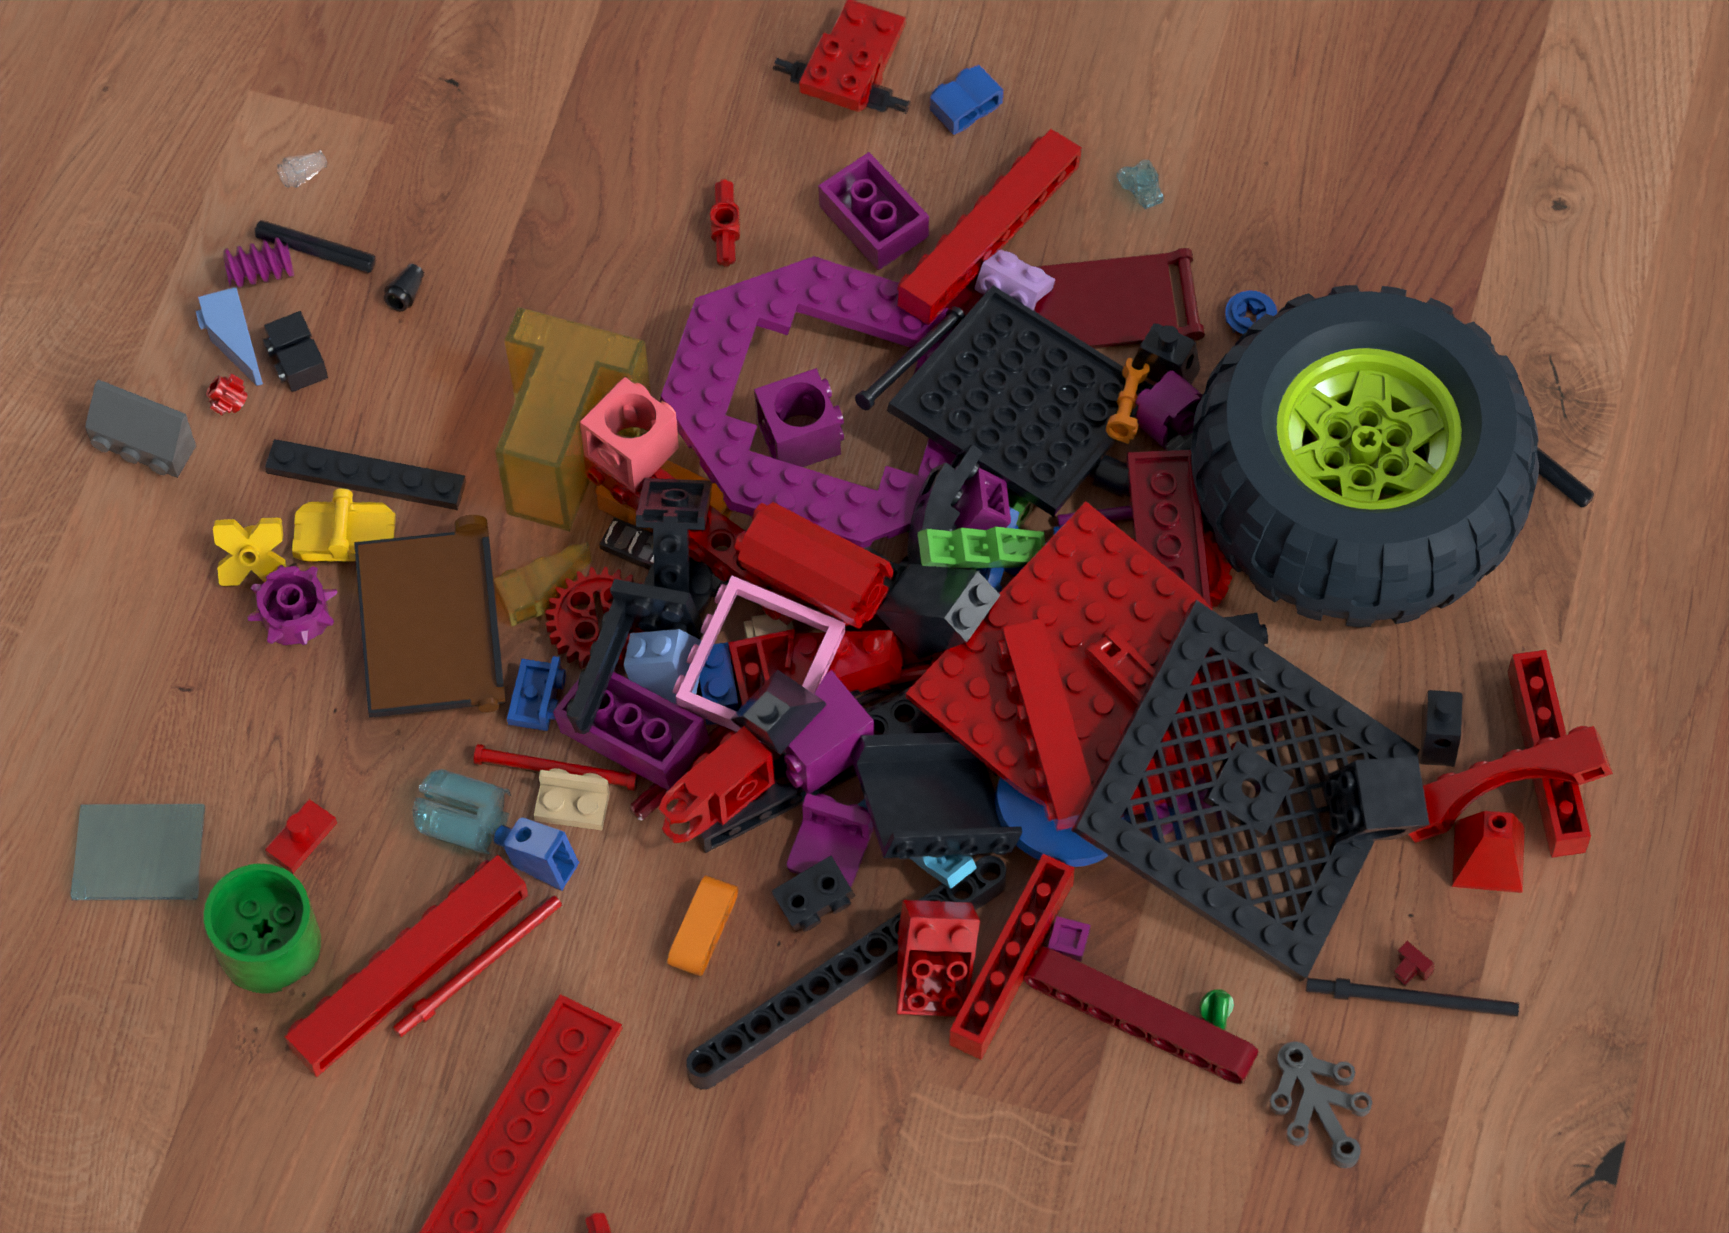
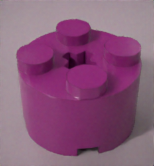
M1174 371L1167 372L1151 390L1145 389L1137 397L1136 404L1139 408L1136 419H1138V427L1166 449V443L1175 435L1180 434L1183 436L1193 433L1195 412L1203 394Z

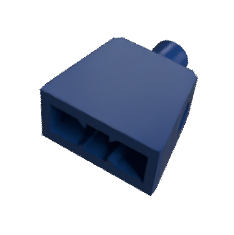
M522 817L517 820L513 828L501 825L495 832L494 843L504 847L515 868L561 891L579 864L565 832Z

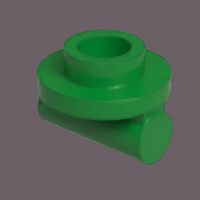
M1212 990L1201 999L1199 1012L1207 1022L1225 1030L1227 1018L1233 1011V998L1225 990Z

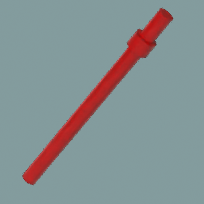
M555 895L550 897L427 999L421 998L412 1006L413 1010L392 1027L394 1032L402 1038L421 1021L426 1023L436 1014L435 1010L557 911L562 906L560 900Z

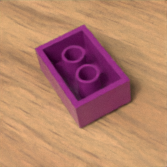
M870 152L818 185L819 207L878 271L929 237V215Z

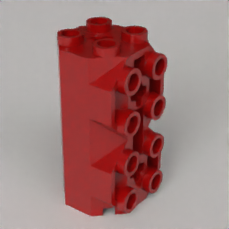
M775 502L769 505L760 503L756 507L751 525L746 532L743 531L738 536L734 546L735 550L739 551L738 561L742 568L759 576L765 585L786 596L793 594L818 607L820 613L846 623L845 626L852 625L859 629L865 621L868 622L873 618L888 592L889 587L884 585L885 576L891 579L894 572L889 561Z

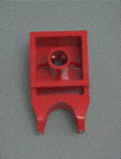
M745 726L736 733L734 731L728 733L721 740L719 747L710 754L705 753L695 761L693 768L682 776L663 796L659 807V812L665 817L662 832L673 843H682L705 832L717 821L723 826L775 783L772 753ZM674 799H679L677 804L668 811V803ZM690 822L688 831L683 834H675L670 829L671 824Z

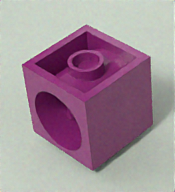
M817 368L754 389L756 421L772 458L805 467L841 455V441L845 440L841 427L844 424L843 416L839 406L832 405L830 401L832 391L826 378L821 380ZM796 415H808L818 419L815 423L804 427H795L784 422Z

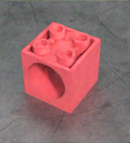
M626 377L580 421L584 456L634 493L643 485L644 478H650L679 448L676 412L668 403L664 401L659 402L653 398L642 384H634ZM631 427L643 428L648 431L637 438H623L615 435L619 431Z

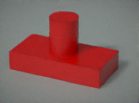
M309 799L296 814L291 815L287 819L286 826L265 849L266 855L294 874L337 824L336 817Z

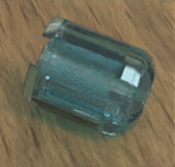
M444 769L432 771L422 781L418 791L425 793V797L432 801L418 797L414 800L412 811L417 830L424 835L483 854H490L486 849L494 841L496 830L499 826H506L509 813L503 812L505 795L511 796L509 789Z

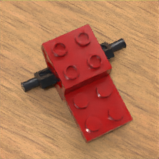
M847 0L831 34L823 32L809 62L799 59L792 63L777 57L773 70L791 75L790 81L799 84L800 93L857 112L862 111L866 107L880 112H885L891 108L906 114L909 110L910 101L892 96V89L881 86L883 72L906 26V17L855 0Z

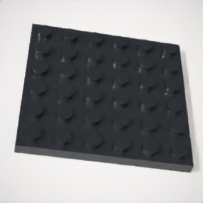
M992 285L888 404L887 411L955 455H957L958 451L973 444L983 452L977 461L979 468L1003 479L1007 483L1008 489L1054 517L1117 441L1107 434L1106 425L1110 416L1117 414L1119 407L1117 404L1118 395L1123 391L1126 379L1122 374L1123 366ZM1145 380L1139 383L1136 392L1137 397L1143 390H1151L1154 386ZM1137 404L1136 407L1131 410L1130 417L1136 418L1137 410L1139 408Z

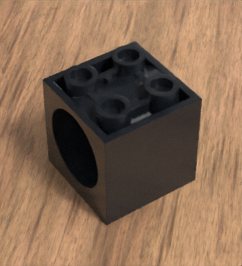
M1418 756L1356 760L1325 775L1324 794L1329 800L1331 813L1329 824L1336 844L1398 839L1429 825Z

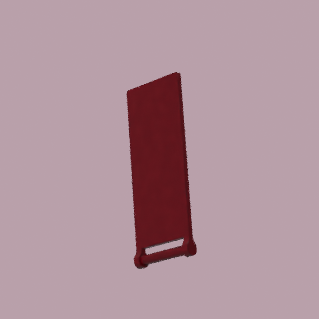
M1180 248L1173 252L1035 266L1056 280L1052 290L1037 301L1034 311L1092 348L1142 344L1154 323L1162 326H1174L1178 333L1194 341L1205 337L1204 326L1199 320L1191 269L1193 254L1189 248ZM1168 264L1177 265L1179 269L1187 326L1178 328ZM979 273L947 306L948 309L951 306H957L966 316L984 296L975 290Z

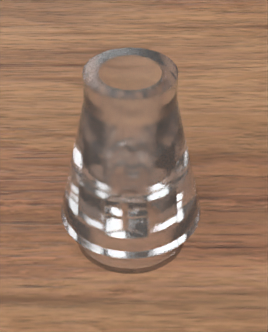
M318 150L313 153L283 158L282 163L277 165V171L282 183L287 188L292 186L297 188L316 173L327 168V161L323 153Z

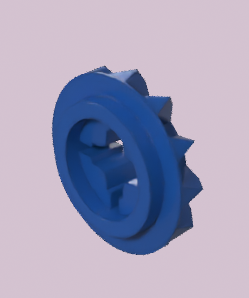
M1252 290L1234 295L1228 301L1225 309L1226 323L1231 326L1233 333L1238 332L1242 335L1254 324L1249 317H1245L1247 306L1252 314H1258L1256 315V321L1265 314L1271 316L1277 314L1276 305L1270 297L1264 293Z

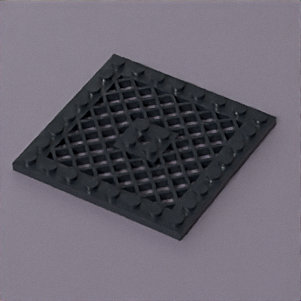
M1196 600L1191 603L1071 831L1299 981L1307 979L1375 842L1365 841L1336 844L1334 838L1328 849L1325 838L1334 836L1331 830L1323 832L1318 815L1329 812L1331 816L1329 800L1324 794L1325 775L1329 774L1326 763L1336 760L1339 769L1348 764L1347 758L1357 756L1358 760L1417 756L1420 749ZM1207 652L1213 655L1205 658ZM1217 662L1222 679L1211 681L1207 664ZM1230 667L1241 675L1233 677ZM1198 672L1201 684L1190 686ZM1245 681L1250 698L1239 700L1235 683ZM1224 686L1229 703L1218 705L1213 688ZM1259 687H1261L1270 694L1261 695ZM1203 690L1207 707L1196 709L1192 692ZM1183 700L1186 712L1175 714ZM1274 700L1278 717L1268 719L1263 702ZM1286 705L1297 711V713L1289 714ZM1242 706H1253L1257 719L1256 722L1246 724ZM1231 709L1236 726L1225 728L1220 711ZM1210 714L1214 731L1203 733L1199 716ZM1188 718L1193 736L1182 738L1177 721ZM1302 719L1306 736L1295 737L1291 723L1292 720ZM1280 723L1285 740L1274 742L1270 725ZM1315 724L1325 731L1317 733ZM1168 728L1171 740L1161 742ZM1259 728L1264 745L1253 747L1248 730ZM1238 733L1240 742L1236 741L1230 746L1227 735ZM1216 737L1221 755L1210 757L1206 739ZM1329 737L1334 754L1324 756L1319 739ZM1195 742L1199 759L1188 761L1184 744ZM1308 742L1313 759L1302 761L1298 744ZM1343 743L1353 750L1345 752ZM1173 747L1178 764L1167 766L1162 749ZM1278 748H1288L1292 764L1281 766L1277 752ZM1266 751L1268 761L1257 753ZM1153 757L1156 769L1145 771ZM1223 761L1215 775L1212 763ZM1315 765L1320 782L1310 785L1305 767ZM1202 766L1206 783L1195 785L1191 768ZM1294 770L1299 786L1293 789H1289L1294 778L1286 773ZM1180 771L1185 788L1173 790L1169 773ZM1158 775L1163 793L1152 795L1147 778ZM1243 781H1248L1254 786L1255 795L1253 798H1249L1243 793ZM1138 786L1141 798L1130 800ZM1208 789L1203 801L1211 807L1202 809L1197 792ZM1322 789L1327 806L1316 808L1312 795L1313 790ZM1301 793L1306 811L1295 813L1290 796ZM1187 794L1192 812L1180 814L1176 796ZM1165 799L1170 817L1158 819L1154 801ZM1143 804L1148 822L1137 824L1132 806ZM1280 805H1282L1284 816L1274 818ZM1215 813L1220 831L1209 833L1204 815ZM1308 817L1312 835L1302 837L1297 819ZM1194 818L1199 836L1187 838L1182 820ZM1228 818L1240 826L1231 828ZM1286 822L1291 840L1281 842L1276 824ZM1172 823L1177 841L1165 843L1160 825ZM1150 828L1153 838L1140 830ZM1244 832L1248 850L1238 852L1233 834ZM1267 833L1270 845L1259 847L1257 837L1261 838ZM1222 837L1227 855L1216 857L1211 839ZM1315 841L1319 858L1309 861L1304 843ZM1201 842L1205 860L1194 862L1189 844ZM1179 847L1181 857L1169 849ZM1284 847H1294L1298 860L1297 864L1287 865L1283 851ZM1272 851L1277 868L1266 871L1261 853ZM1251 856L1255 874L1244 876L1240 858ZM1229 861L1234 878L1223 881L1218 863ZM1321 864L1314 878L1311 866ZM1207 866L1210 876L1198 868ZM1300 869L1305 887L1294 889L1290 871ZM1279 874L1284 892L1273 895L1268 877ZM1257 879L1262 897L1251 900L1247 882ZM1236 884L1238 894L1228 889L1227 886ZM1307 893L1299 907L1296 895ZM1286 898L1291 916L1280 918L1275 900ZM1264 903L1267 914L1254 905ZM1292 922L1290 928L1283 925Z

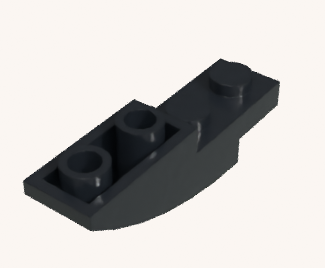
M973 444L958 451L950 465L945 462L933 468L925 480L911 518L907 548L908 565H922L917 532L925 529L956 530L957 525L954 523L960 512L952 506L961 498L963 491L960 488L965 480H970L979 469L977 461L983 453Z

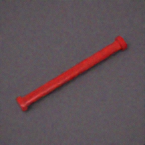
M477 744L474 752V764L478 765L486 762L539 772L540 770L549 771L550 769L557 768L565 770L569 774L582 776L586 773L600 775L603 779H607L608 784L626 786L629 791H636L639 774L633 771L626 773L486 749L483 744Z

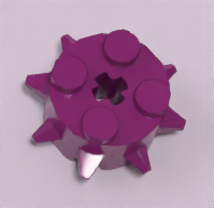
M280 565L277 570L266 576L267 581L264 584L252 585L251 590L256 594L258 609L248 615L247 618L248 621H262L268 632V643L273 644L277 642L282 645L301 643L306 645L307 641L323 634L327 626L333 625L334 620L328 614L327 601L338 594L337 589H323L317 578L318 569L312 566L306 571H301L296 566L284 567Z

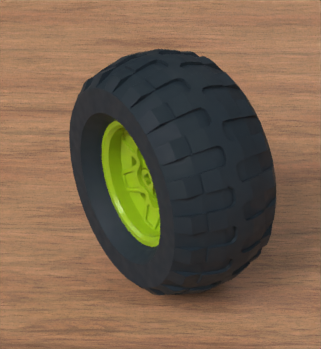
M1344 285L1333 287L1328 296L1315 298L1309 293L1286 302L1285 307L1281 308L1276 315L1265 314L1258 319L1239 338L1228 354L1224 355L1211 372L1206 383V389L1195 412L1191 442L1192 475L1201 506V515L1211 532H1214V539L1230 565L1237 572L1243 571L1248 575L1252 584L1255 585V589L1271 601L1276 602L1281 598L1295 605L1297 614L1318 621L1322 620L1323 615L1346 619V626L1371 627L1375 620L1392 619L1395 624L1419 619L1421 615L1431 608L1437 606L1442 609L1454 603L1475 587L1477 581L1479 582L1485 575L1490 574L1510 552L1514 540L1523 529L1528 518L1539 476L1537 425L1518 374L1506 355H1499L1495 351L1494 345L1491 343V337L1483 328L1475 322L1464 324L1454 317V314H1452L1453 308L1441 301L1430 298L1425 303L1406 297L1407 290L1382 286L1380 292H1360L1357 285ZM1310 430L1318 440L1302 447V442ZM1331 435H1339L1342 439H1334ZM1395 442L1400 444L1401 446L1394 447L1391 446L1389 443ZM1422 445L1426 461L1414 453ZM1335 464L1339 466V468L1333 469L1327 465ZM1385 472H1394L1397 476H1389ZM1340 486L1341 495L1331 491L1327 487L1333 488ZM1380 493L1386 495L1398 494L1391 498L1378 500Z

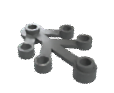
M1301 1042L1285 1044L1279 1050L1277 1057L1278 1066L1283 1071V1075L1277 1092L1271 1096V1111L1277 1115H1285L1290 1111L1292 1105L1290 1094L1296 1078L1304 1090L1295 1120L1287 1129L1286 1137L1288 1142L1294 1146H1301L1307 1141L1309 1135L1308 1124L1314 1109L1333 1142L1331 1159L1334 1164L1341 1168L1353 1167L1360 1157V1145L1354 1138L1346 1136L1329 1103L1349 1109L1356 1116H1365L1371 1110L1372 1099L1365 1092H1357L1352 1095L1318 1084L1312 1073L1333 1078L1338 1085L1347 1086L1354 1080L1355 1068L1351 1063L1345 1061L1333 1064L1314 1058L1309 1047ZM1294 1053L1299 1054L1302 1060L1296 1063L1291 1061L1289 1056ZM1345 1069L1350 1073V1077L1341 1078L1337 1072ZM1282 1098L1287 1102V1106L1280 1108L1275 1105L1274 1101ZM1356 1100H1363L1367 1103V1107L1360 1109L1356 1107L1354 1102ZM1300 1129L1303 1131L1304 1136L1302 1138H1295L1292 1136L1291 1131ZM1348 1145L1353 1149V1152L1351 1154H1344L1341 1152L1340 1147Z

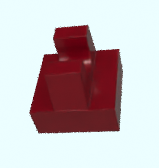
M1406 941L1398 949V958L1402 962L1394 970V973L1396 974L1395 978L1405 987L1416 975L1426 981L1435 971L1434 963L1409 941Z

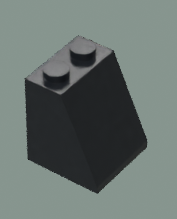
M909 564L887 593L876 614L918 659H922L967 643L1000 594L979 571Z

